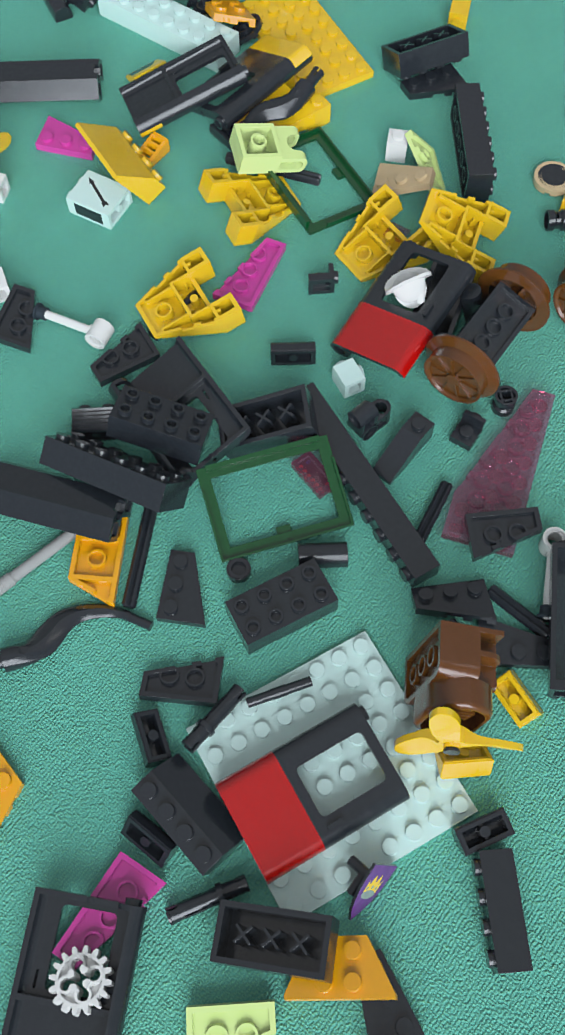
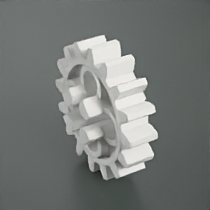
M84 945L82 952L76 946L72 947L71 956L63 952L61 954L64 960L62 964L56 962L53 964L57 969V973L49 975V979L54 981L55 985L51 986L48 990L52 994H57L53 999V1003L55 1005L63 1003L61 1011L66 1014L72 1008V1015L75 1017H79L81 1009H83L86 1015H91V1006L94 1005L101 1009L100 999L102 997L110 998L106 988L114 986V982L108 979V976L114 973V969L111 967L105 968L110 960L106 956L100 958L101 951L97 948L92 954L91 948L88 945ZM80 960L83 961V964L80 966V972L87 977V979L83 980L82 984L89 992V996L85 1001L80 1000V996L82 997L84 993L83 989L75 984L81 979L80 974L74 969L76 962ZM95 971H100L98 980L92 981L88 979L93 977ZM71 980L75 982L69 985V990H63V985L66 981Z

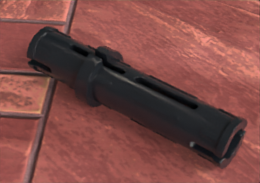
M234 684L203 719L200 718L196 722L193 730L181 741L184 747L189 752L194 753L204 740L214 735V730L246 696V692L239 685Z
M242 874L222 884L220 882L215 883V887L165 907L170 925L172 926L186 918L220 905L221 899L231 900L239 895L250 892L245 875Z

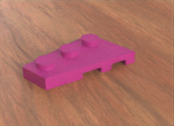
M48 116L35 143L36 149L93 161L95 152L81 133L69 125Z

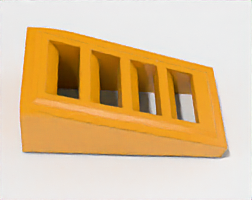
M155 131L140 147L143 151L141 155L149 156L150 158L148 159L153 166L170 151L169 140Z

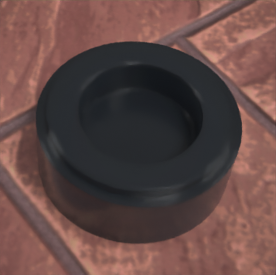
M241 557L230 560L226 567L227 576L235 583L247 581L251 575L250 563Z

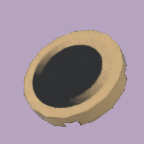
M547 161L538 165L532 180L534 187L542 194L545 192L550 194L549 196L564 195L565 164L557 161Z

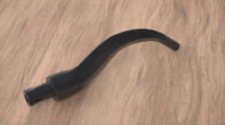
M314 66L305 79L300 78L288 94L264 101L251 109L243 123H267L293 116L315 93L314 87L324 76L323 70L320 68L317 71L319 67Z
M80 604L67 607L48 618L25 642L0 648V669H5L6 673L32 665L50 656L57 650L67 634L76 625L87 620L119 618L148 631L152 629L154 622L126 609L116 606L112 607L107 604Z

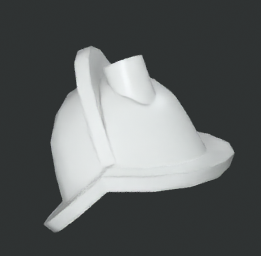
M412 267L399 271L386 282L384 287L386 296L394 293L396 299L403 306L410 309L417 308L425 302L427 289L425 278L432 275L431 271L422 267Z

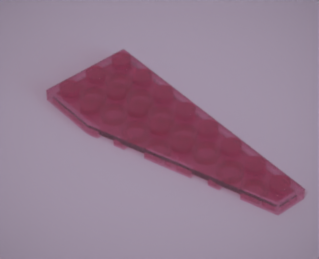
M532 389L514 416L510 418L504 429L487 448L472 471L468 473L462 484L455 490L442 531V538L469 545L464 522L465 514L526 508L555 399L554 394ZM516 544L495 553L512 558Z

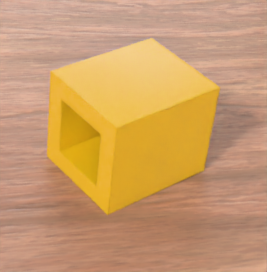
M452 0L448 24L466 30L471 0Z

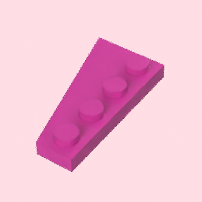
M266 238L250 254V258L245 263L242 262L238 271L232 277L229 276L220 289H216L212 293L213 299L218 300L231 292L241 309L253 312L286 251V244Z
M120 851L90 896L125 902L126 897L143 900L142 906H144L167 883ZM82 907L52 953L64 961L61 955L63 952L71 956L72 947L76 946L82 952L84 945H88L91 948L92 954L96 948L99 949L114 935L117 916L111 912ZM77 961L74 969L77 970L83 964V961Z

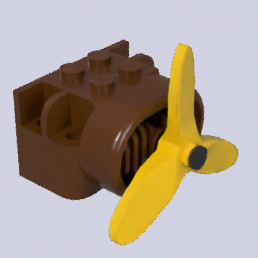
M440 620L406 657L404 700L406 704L414 705L413 723L419 730L397 738L394 742V750L396 752L415 755L443 751L447 755H459L460 748L469 746H486L524 751L523 744L484 737L473 733L492 717V693L495 692L497 687L496 667L500 664V656L496 654V644L504 637V631Z

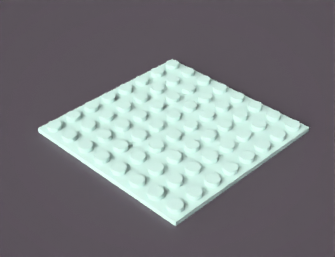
M366 631L245 696L214 730V735L204 740L197 749L215 784L353 703L358 707L362 705L369 715L367 722L404 783L410 799L272 883L267 884L279 908L312 912L348 889L357 875L347 865V861L351 856L357 857L369 869L373 863L392 864L478 812L458 778L441 779L435 753L407 755L394 750V742L397 738L419 729L413 723V706L405 703L403 690ZM308 676L311 678L313 684L311 687L248 708L245 699L247 697ZM196 724L186 729L188 734L193 730ZM355 733L297 768L301 781L322 816L331 814L385 781L384 772L360 733Z

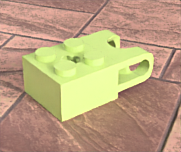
M235 123L229 142L238 174L268 173V171H273L274 173L302 171L308 163L306 155L303 151L291 148L296 145L299 139L297 127L274 126V123Z

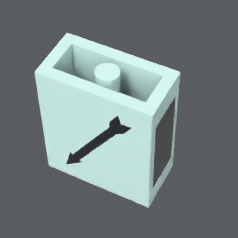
M90 170L79 179L76 186L68 192L66 197L71 213L110 230L133 202L131 191L119 182Z

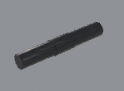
M310 676L245 699L248 708L306 689L313 686Z

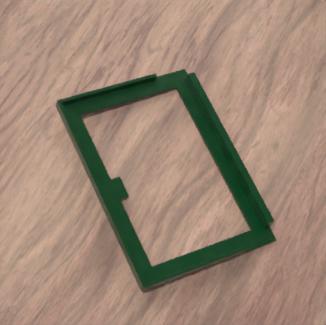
M320 126L300 133L296 145L291 148L294 149L316 140L337 166V168L332 169L336 179L346 178L365 203L313 223L278 175L273 171L264 173L309 235L354 218L359 214L361 215L366 207V202L373 195L372 191Z
M327 435L309 437L205 466V468L196 470L222 563L355 525ZM319 450L338 518L291 530L290 524L276 528L277 535L230 548L211 479Z

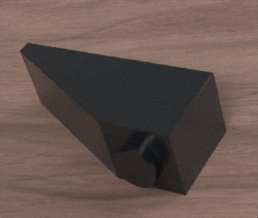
M415 411L401 427L373 467L379 478L391 485L431 439L435 423Z

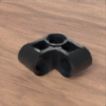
M376 399L373 402L364 400L348 412V426L363 441L370 439L389 422L390 402L385 399Z

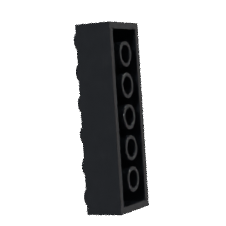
M457 83L454 89L450 119L461 196L465 199L468 196L474 197L475 201L485 203L488 201L489 195L493 194V181L497 178V169L493 167L494 152L490 150L492 138L488 136L489 121H486L487 108L483 106L484 92H481L480 83Z
M57 432L56 435L45 436L39 461L40 464L158 513L184 508L191 481L183 478L182 473L172 470L169 472L165 471L160 464L145 463L140 456L125 455L122 449L105 447L102 441L85 439V435L82 433L71 432V434Z

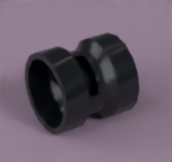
M561 209L559 212L546 210L544 216L545 231H553L554 229L565 231V209Z
M500 386L495 392L491 404L493 413L500 417L512 414L518 399L517 391L511 386Z

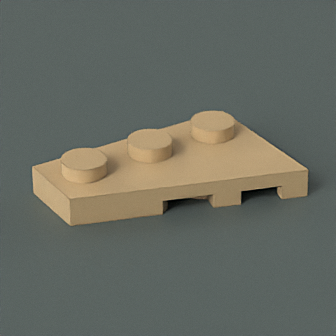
M380 163L372 193L374 194L384 184L396 195L430 190L433 187L436 173L433 167Z

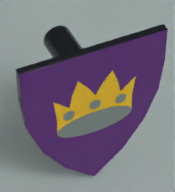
M354 855L349 858L347 865L357 873L346 890L353 897L348 915L350 921L376 897L397 868V865L373 863L369 869Z

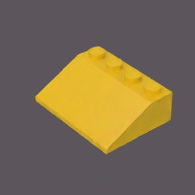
M79 122L75 124L78 131L111 176L147 204H150L166 188L161 181L163 177L157 170L151 168L153 164L146 156L141 155L143 153L142 149L136 143H132L133 138L126 130L122 132L114 126Z

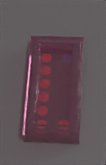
M312 452L304 453L291 462V467L319 499L331 492L324 466Z

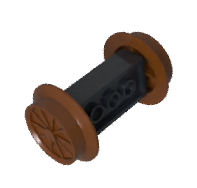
M505 263L500 267L491 268L482 273L477 284L481 287L483 301L456 336L450 334L436 335L428 342L426 346L427 360L424 363L425 374L430 383L447 398L459 403L471 404L479 398L493 395L500 385L499 373L495 367L497 361L520 331H536L547 323L550 316L549 303L551 299L549 287L537 272L525 265Z

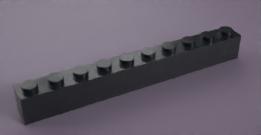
M312 382L306 385L313 396L319 436L327 435L342 485L348 492L347 496L352 505H357L359 508L360 516L364 523H369L372 527L376 541L378 543L382 542L386 548L389 560L392 563L395 562L399 567L401 578L405 582H409L413 588L437 575L440 567L437 559L315 384Z

